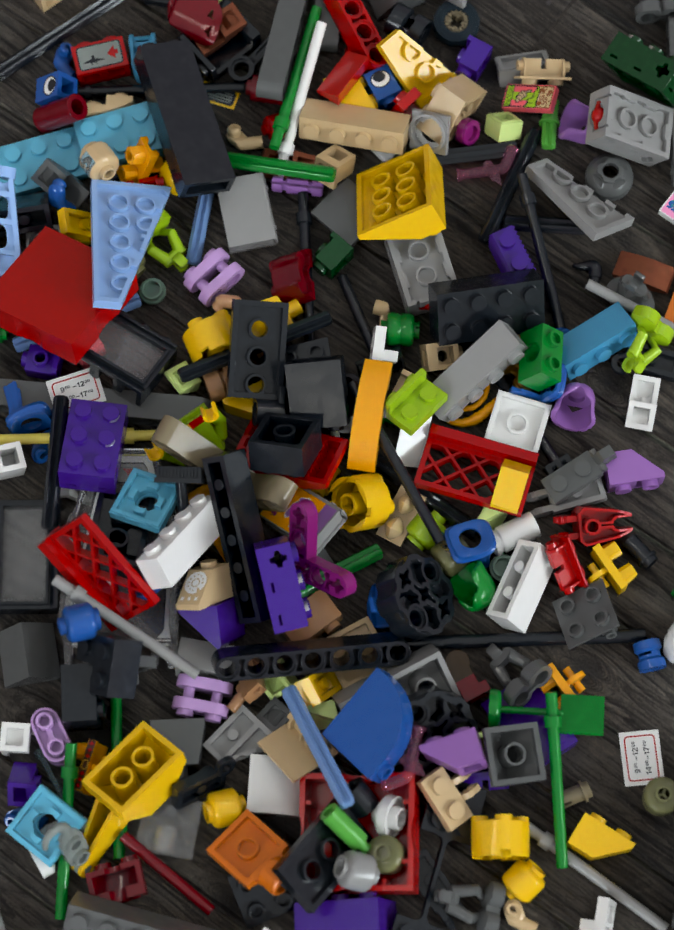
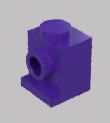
M469 35L466 49L462 48L456 59L458 63V68L455 71L456 75L464 74L476 83L491 60L493 47Z
M30 344L29 351H23L21 366L25 367L24 370L28 377L52 380L61 376L64 363L63 358L51 354L41 346ZM37 357L45 358L43 362L36 361Z
M14 761L7 782L8 806L23 807L38 786L42 784V776L38 775L36 763Z

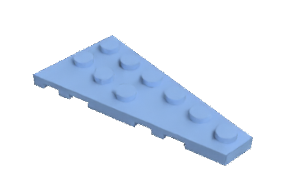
M91 179L93 308L121 310L170 196L172 187Z

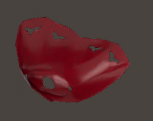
M169 0L167 8L169 24L191 41L201 45H213L222 23V9L218 0ZM211 10H213V20L209 16H207L211 12ZM212 27L211 31H209L210 37H208L205 30Z

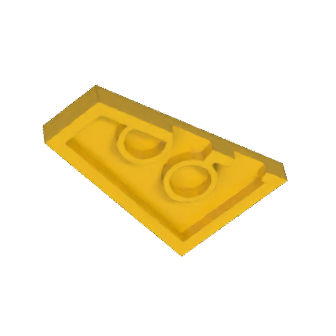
M395 29L376 45L404 90L408 93L415 86L422 93L415 102L420 109H423L427 104L429 105L433 98L431 92L439 82L443 83L448 78L457 76L454 72H450L439 60L425 52L419 44L401 30Z

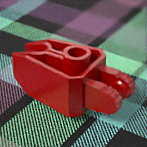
M576 506L569 515L553 517V523L566 524L572 522L573 532H558L554 535L569 536L571 540H575L580 545L586 547L621 538L633 531V527L630 526L614 527L612 525L617 518L630 517L632 513L609 507Z

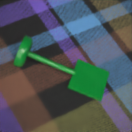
M490 689L488 728L500 726L501 713L547 715L546 708L502 706L501 691ZM561 694V709H558V714L562 715L560 734L603 736L605 696Z

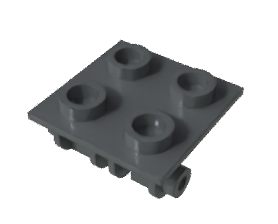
M602 578L588 584L587 588L582 587L572 594L552 602L569 650L600 635L606 636V639H613L617 636V627L620 624Z

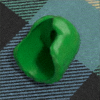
M481 560L471 562L450 579L454 590L453 595L464 609L471 612L481 611L488 607L496 592V584Z

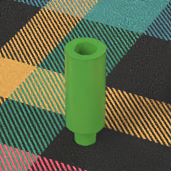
M332 803L324 809L320 819L351 850L358 849L362 853H367L370 850L371 846L366 841L367 834L336 803Z

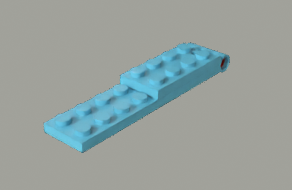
M147 101L84 118L74 122L73 127L0 147V165L17 169L14 180L16 197L43 190L31 177L46 158H50L79 180L89 178L79 164V157L82 148L87 143L93 141L107 143L118 157L119 165L128 164L125 159L127 146H136L140 137L147 136L149 147L152 150H157L160 153V157L165 156ZM0 179V182L6 183L8 180Z

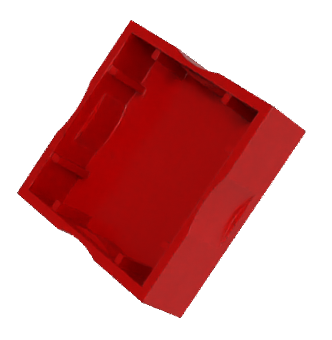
M47 226L42 229L0 278V328L16 336L32 340L43 349L75 365L96 342L103 328L121 311L93 308L91 247ZM137 274L121 310L139 290Z
M395 772L386 780L377 783L368 779L365 775L355 776L341 773L346 783L361 777L377 796L379 802L386 795L400 796L407 811L405 826L395 837L405 846L407 852V859L402 860L404 867L393 875H383L380 873L378 882L372 885L366 892L386 895H419L420 788L416 783L420 780V777L415 772ZM308 773L300 779L299 816L301 835L334 798L322 773ZM371 812L358 820L374 839L379 835L372 821ZM326 842L324 853L328 858L332 855V846L329 842ZM308 863L306 867V873L309 878L314 876L315 868L312 863ZM338 884L330 894H359L364 892L342 888Z

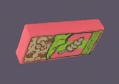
M507 84L501 108L504 112L553 114L559 89L557 86Z

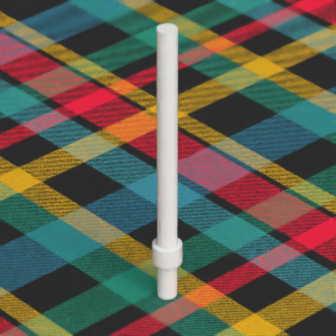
M317 21L290 114L289 119L291 122L288 132L285 133L283 142H281L280 148L277 150L279 154L278 159L289 160V157H292L295 145L293 143L299 125V115L305 104L327 26L322 21Z

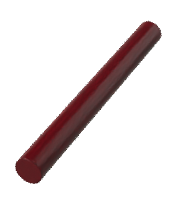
M127 831L121 836L119 840L206 915L212 912L215 906L135 837Z

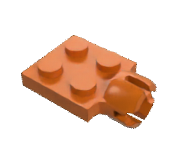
M246 809L206 851L209 856L248 891L256 884L262 885L275 896L286 891L281 886L282 882L273 873L272 868L290 849L289 845L252 812Z

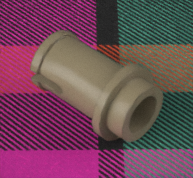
M579 780L577 785L563 790L564 808L584 800L586 803L589 802V798L593 797L587 781L581 783Z

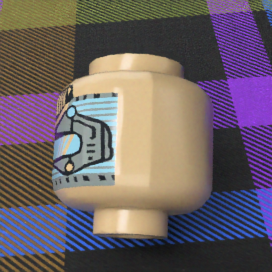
M93 141L87 143L82 148L79 164L90 179L107 181L116 174L119 167V159L107 143Z

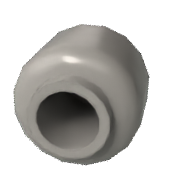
M348 850L337 858L334 865V876L342 888L366 892L379 880L380 870L377 868L376 859L372 855Z

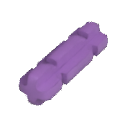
M273 176L271 182V190L273 192L282 193L283 190L290 194L308 192L311 193V196L321 197L324 189V184L316 180L309 182L308 179L287 177L286 180L282 176Z

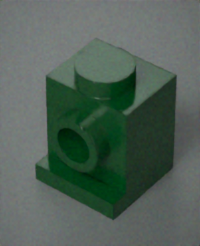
M333 231L330 234V242L328 244L326 242L323 243L316 251L313 268L321 276L326 275L332 280L354 258L353 247Z

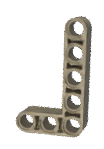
M169 415L163 416L151 438L152 443L187 467H203V458L224 452L193 429ZM250 470L258 510L286 512L298 489L297 484L280 475L258 474Z

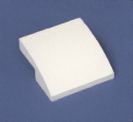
M250 754L247 809L255 814L300 818V779L293 783L268 755Z

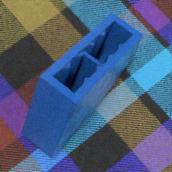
M377 667L324 730L322 735L368 779L380 783L393 773L395 764L404 754L411 738L413 712L408 695L392 675Z

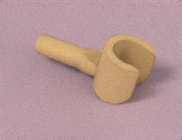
M376 300L373 314L380 316L379 326H381V320L386 321L390 308L387 302Z

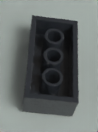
M534 268L428 283L430 335L439 346L477 341L498 320L507 323L517 335L541 323H545L544 279Z

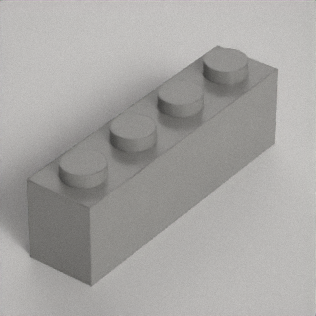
M498 320L432 382L448 394V400L434 413L439 420L450 422L458 419L463 414L464 407L470 402L477 401L484 394L483 390L490 383L494 384L503 377V371L510 364L514 365L524 357L523 352L528 349V346L507 323Z

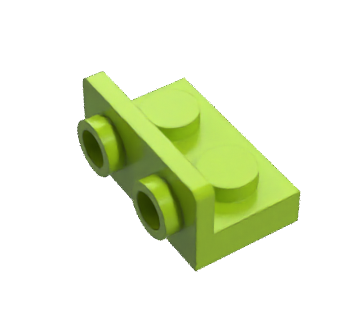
M420 368L415 374L412 373L406 378L403 386L397 392L393 391L385 401L386 418L412 436L448 400V394L427 380L426 370Z

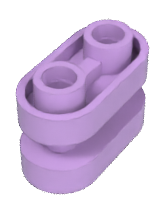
M222 248L210 249L203 257V261L196 267H190L183 276L185 279L183 285L191 293L199 289L201 290L198 300L206 307L212 306L216 296L226 294L239 282L245 273V270L237 262L227 265L230 255ZM218 272H220L219 275H217L210 283H208L210 279H212Z
M178 674L176 686L184 689L183 696L173 697L171 708L177 710L176 715L185 718H193V714L204 716L207 722L218 724L221 723V719H227L229 708L226 707L227 705L222 704L223 697H232L234 684L197 676L194 680L187 674ZM195 692L212 695L211 701L195 699Z
M47 707L40 708L31 717L32 730L46 759L56 767L64 766L65 744L72 743L61 718L53 709Z

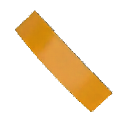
M365 358L352 421L347 469L375 473L387 391H389L393 368L392 362Z

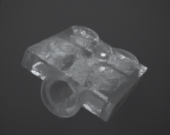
M170 796L152 815L141 818L136 839L152 853L192 861L203 811L202 802L196 801L177 811L171 804Z

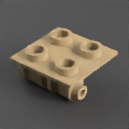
M290 712L287 716L289 719L288 723L258 741L257 744L283 773L295 783L319 766ZM322 735L331 755L334 757L338 754V751Z

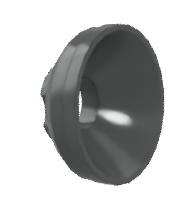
M602 154L590 162L585 172L584 181L585 185L594 190L593 195L600 200L617 201L626 196L633 184V171L630 164L621 156ZM609 165L614 166L618 170V175L614 178H608L603 174V168Z

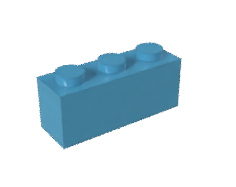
M616 302L563 335L562 363L565 364L569 381L577 376H582L590 368L608 360L611 355L621 349L631 346L638 333L637 327L619 302Z

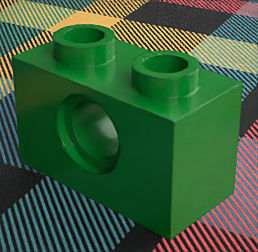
M541 323L521 333L520 338L528 346V349L523 352L524 357L519 361L518 383L539 392L561 382L563 332L545 323Z

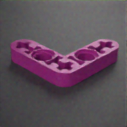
M309 499L292 504L289 518V542L294 541L296 544L299 561L294 562L296 570L301 569L304 582L340 599L353 594L357 588L354 575L350 571L317 556L318 511L315 504ZM300 534L304 536L306 546L303 544ZM319 569L323 571L325 581L322 579Z

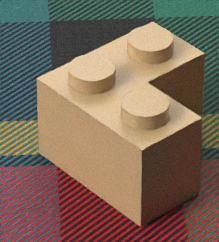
M460 74L454 78H448L443 83L439 82L431 92L433 98L429 105H425L422 110L451 116L449 141H451L455 136L456 128L460 121L476 112L487 91L464 74ZM427 119L424 123L419 121L416 128L440 145L442 132L439 124L433 119Z

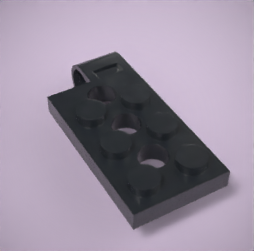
M232 299L226 397L253 398L252 424L258 427L267 412L285 414L286 387L283 386L289 303ZM256 321H262L266 326L265 333L260 337H256L252 333V325ZM258 348L262 350L264 359L260 364L255 365L250 360V353ZM257 376L262 381V387L258 392H251L248 388V382L252 377Z
M357 777L347 783L354 797V804L342 810L367 834L366 841L370 843L373 837L358 819L371 813L377 807L379 799L361 777ZM335 797L327 806H329L332 803H336L338 805ZM322 812L272 868L273 873L307 913H314L338 885L337 878H335L333 873L335 862L340 855L351 850L320 819ZM326 842H329L332 846V855L329 858L324 853ZM308 863H312L315 868L312 878H309L306 873Z

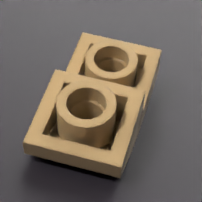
M115 93L114 95L106 96V104L89 101L87 102L88 113L85 118L135 105L134 98L125 93Z

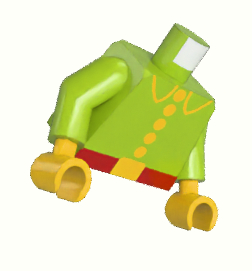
M214 401L210 402L211 408L208 409L205 403H202L179 419V421L224 451L225 440L228 436L227 420L217 409ZM152 443L154 448H144L150 461L162 459L186 467V465L154 443Z

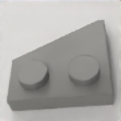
M242 704L237 712L233 713L203 744V747L217 761L225 756H232L237 762L250 757V754L264 752L257 742L272 732Z

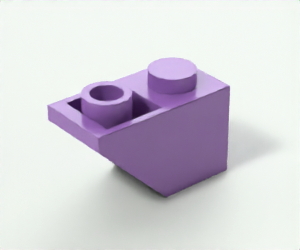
M632 449L615 451L617 458L606 464L608 470L604 472L607 493L615 491V494L621 495L640 487L643 490H653L658 488L665 478V473L662 469Z
M461 727L453 732L454 734L445 737H431L426 740L425 744L419 745L420 751L427 760L443 766L460 776L488 768L482 740L475 727Z

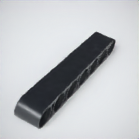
M392 632L223 647L213 653L211 662L218 679L231 682L399 666L409 660L411 649L404 637L399 638ZM394 645H402L399 651L390 652ZM368 647L374 648L369 655H362L364 649ZM338 650H345V654L342 657H333ZM309 653H317L316 658L313 660H305ZM282 655L289 656L288 660L284 663L276 662ZM253 658L261 659L255 666L248 665V662ZM223 661H232L231 666L228 668L219 667Z

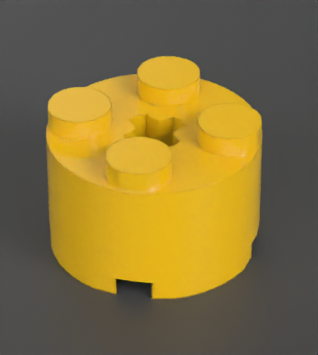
M226 309L219 310L213 316L205 319L202 317L194 318L187 323L188 329L183 334L182 340L193 363L229 349L231 315H229Z
M378 473L341 477L334 481L330 487L329 492H332V501L329 502L335 503L344 510L348 517L340 529H345L350 533L379 528L385 524L389 515L394 512V501L390 497L383 477Z
M495 814V818L488 819V816H471L472 859L491 861V859H501V861L528 859L530 853L529 817H512V814Z

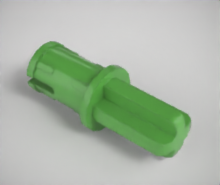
M558 99L554 113H542V119L539 121V126L542 128L541 147L544 150H553L556 147V130L560 127Z

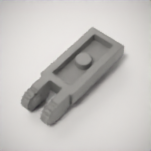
M601 478L558 505L554 503L546 489L530 492L526 498V502L529 503L548 497L550 505L538 507L530 511L535 519L551 513L555 515L570 511L576 506H589L607 501V495Z

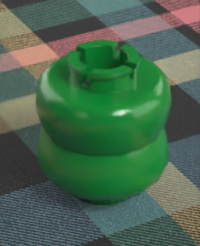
M390 312L387 314L386 321L381 320V326L387 327L385 341L388 346L401 345L410 347L413 345L414 338L419 339L420 322H415L412 313L399 314Z

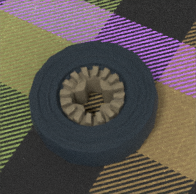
M448 1L438 7L434 14L433 29L436 37L442 43L451 47H461L466 45L469 35L476 37L479 31L480 19L477 10L471 4L466 3L465 8L462 9ZM452 20L456 22L461 21V27L451 26Z

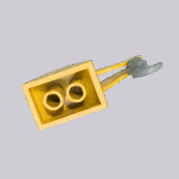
M142 721L81 780L85 790L96 798L84 833L82 834L77 828L70 827L66 822H58L45 833L42 840L43 850L47 851L51 839L60 833L58 837L59 849L65 861L81 878H86L85 874L93 872L94 866L98 864L129 821L152 815L171 796L172 785L178 782L187 761L184 752L145 721Z

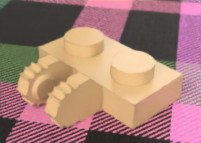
M438 766L416 784L445 830L452 832L473 816L465 800L478 793L481 787L478 783L471 784L459 793L455 785L469 778L471 774L465 776L455 774L450 778L444 767Z

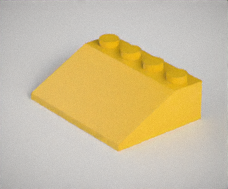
M428 143L356 174L357 237L359 240L423 239L428 236L437 235L446 229L442 166Z

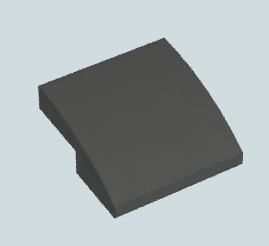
M347 178L330 192L314 208L311 214L328 230L336 232L348 244L354 247L360 241L357 237V187L355 183Z

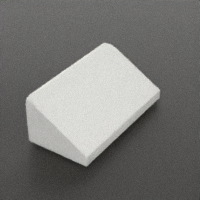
M432 416L412 436L400 429L396 452L404 466L419 467L428 439Z

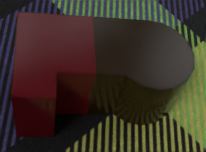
M461 650L451 651L447 655L445 663L462 698L470 705L489 695L491 689L486 679L478 683L469 667L470 660L468 655Z

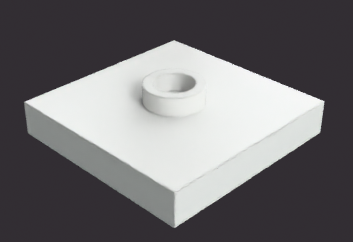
M498 390L484 438L538 453L552 405Z

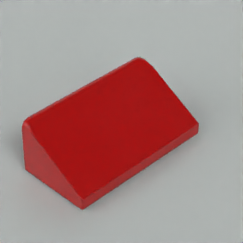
M347 51L316 90L317 93L339 105L369 67V58L365 55Z

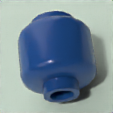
M88 602L64 607L62 618H57L60 635H66L71 643L91 640L97 636L98 630L102 629L98 608H93Z

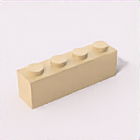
M307 98L299 115V138L403 155L409 140L408 129L411 123V114L343 103L337 105L330 101Z

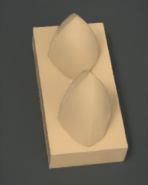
M401 484L393 499L395 504L394 512L389 515L385 524L379 527L376 532L378 536L399 547H402L408 535L407 525L418 514ZM421 495L425 502L427 497Z

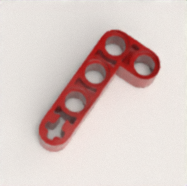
M323 0L349 51L365 55L369 58V67L364 74L386 65L387 62L376 47L383 39H381L362 1Z

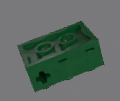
M618 32L601 59L619 79L674 109V56L671 55L669 58L664 56V52L653 44H650L649 47L643 45V41L632 33L627 36Z

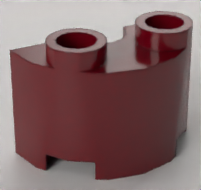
M305 248L270 261L269 269L273 282L271 287L272 297L277 295L283 303L297 299L300 305L316 300L314 282L309 275V269L313 267L311 249Z
M130 855L120 859V865L112 867L111 862L94 866L95 871L85 874L89 894L119 903L129 902L141 898V895L148 894L141 861L138 856Z

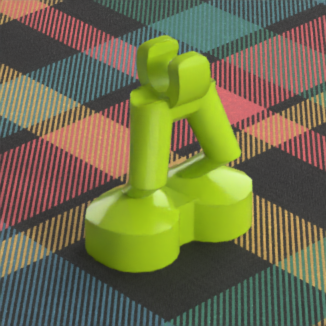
M163 210L146 251L147 254L166 268L173 265L182 273L188 268V260L184 256L186 248L175 229H166L171 216ZM167 236L172 251L168 254L155 247L152 242L153 237Z
M636 305L630 317L635 322L638 333L628 349L627 357L621 366L626 373H631L633 369L635 373L641 374L646 366L662 353L658 345L669 346L674 337V330L661 322V315L655 309L645 305ZM647 340L651 349L642 354L641 351Z

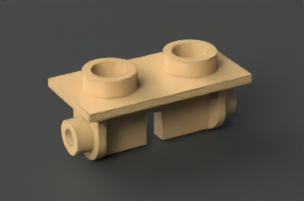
M522 57L521 60L516 61V70L520 71V76H514L513 79H522L521 84L537 85L538 80H547V85L563 86V81L572 80V78L565 77V72L570 71V62H565V59H545V69H541V59Z

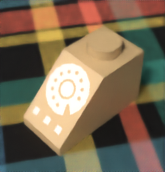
M206 559L200 561V566L190 569L177 600L176 609L200 611L233 597L229 563H217V559Z

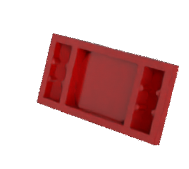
M252 419L235 449H245L249 469L248 441L257 428L253 426ZM321 434L322 448L305 477L271 474L286 477L301 489H327L350 442L348 439ZM253 471V472L258 473V474H265V473L260 472V471Z

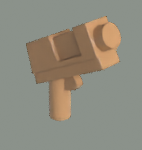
M253 658L248 662V665L255 666L260 661L258 658ZM264 678L239 681V684L236 685L237 693L226 707L236 713L245 700L251 704L267 690Z

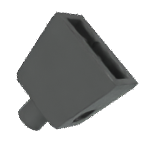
M205 718L150 720V726L184 752L187 761L179 779L188 777V769L201 767L203 744L207 728Z

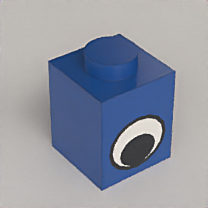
M386 64L364 74L363 79L366 84L364 89L368 95L372 94L374 96L378 109H392L395 106L393 100L401 93V88L388 65Z
M59 70L37 78L35 103L43 106L71 94H77L78 79Z

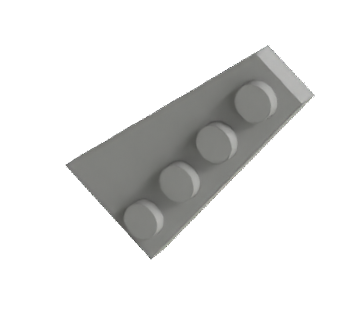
M545 158L527 165L524 173H527V176L592 241L632 226L634 217L628 213L624 216L615 210V204L609 200L601 201L593 195V189L587 185L575 183L573 181L574 176L549 159Z

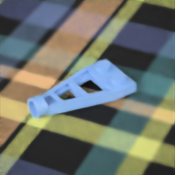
M0 165V179L8 180V182H0V197L8 200V215L6 218H0V225L5 227L7 235L6 246L0 248V277L21 255L14 185L17 169Z

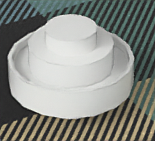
M386 795L372 811L371 818L379 836L390 835L396 837L400 830L404 828L407 820V811L400 796Z

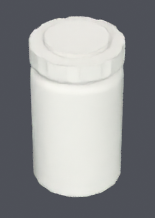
M530 512L509 520L492 530L496 539V550L494 553L496 556H501L504 552L507 553L514 550L519 539L533 541L541 537L539 526Z

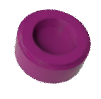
M471 118L461 120L455 132L457 142L466 146L473 145L479 138L480 124Z

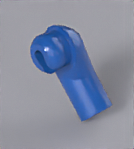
M63 42L56 50L53 65L57 71L59 70L76 78L77 73L70 66L73 57L71 47L73 46L70 43Z

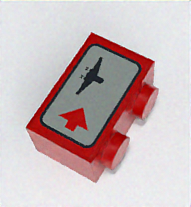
M108 36L100 41L81 42L77 46L71 47L80 87L85 86V84H95L131 75L122 36Z

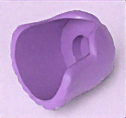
M572 99L563 110L557 137L585 144L589 106L577 99Z
M579 382L565 385L563 395L556 400L551 410V421L564 430L584 432L591 429L596 422L595 394L593 389ZM568 406L578 407L582 409L572 412Z

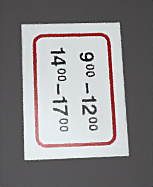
M90 368L46 381L52 404L53 398L56 395L68 397V413L72 398L98 402L107 400L100 378L92 377L89 372Z
M658 729L618 733L625 787L647 785L649 781L656 777H664Z

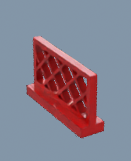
M432 423L414 484L417 488L521 517L539 453ZM431 448L442 451L446 457L434 461L429 454ZM460 457L470 459L473 465L461 469L456 459ZM504 459L532 466L517 514L490 507L493 495L487 498L478 495L476 489L485 485L488 486L493 494L495 486L492 482L496 481L499 473L488 477L482 467L486 465L495 466L500 472ZM450 462L456 472L444 477L439 467ZM431 470L439 478L434 482L421 479L422 474ZM477 470L483 480L471 484L466 474ZM460 477L466 487L460 490L453 489L448 482Z
M86 512L62 527L58 526L53 529L37 546L68 582L76 587L80 585L88 591L86 594L125 620H129L160 601L157 594ZM79 524L86 528L89 535L80 532ZM81 542L90 544L91 551L81 548ZM98 547L104 549L108 557L99 554ZM100 563L109 566L110 573L101 570ZM117 569L123 571L127 579L118 576ZM118 585L128 588V594L119 591ZM136 591L141 592L147 601L136 597ZM101 618L103 623L110 629L111 632L118 629L106 620H104L103 618Z

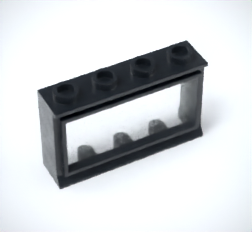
M121 310L103 328L99 338L81 360L90 365L89 372L92 377L98 379L104 373L113 378V388L117 392L121 393L125 387L136 392L135 404L141 406L163 378L164 372L169 370L176 361L178 346L170 338L162 337L152 331L148 325L135 321L126 312Z
M61 498L57 527L63 526L61 523V511H64V504ZM0 500V614H61V607L58 604L59 589L51 584L56 575H59V571L37 547L52 531L44 530L41 526L43 500Z

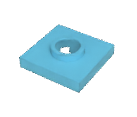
M133 467L112 505L109 515L111 518L159 534L165 528L177 505L176 486L174 483L154 482L156 474ZM152 497L157 499L152 510L147 511L146 508L139 507V503L144 498Z
M40 784L5 831L47 866L52 867L62 854L58 842L60 833L51 839L48 850L44 851L42 848L44 834L41 833L38 827L40 818L46 814H51L58 822H66L70 827L79 830L86 823L87 819L44 784Z

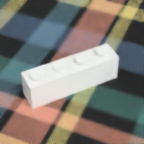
M199 494L194 496L189 501L190 504L183 511L175 515V520L159 532L160 536L153 543L147 545L143 550L144 553L136 560L152 590L173 587L219 537L210 495Z

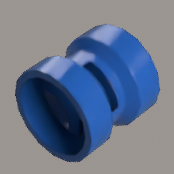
M660 638L646 639L632 645L634 654L639 658L637 664L639 673L654 672L667 667L665 657L661 656L660 652L662 648Z

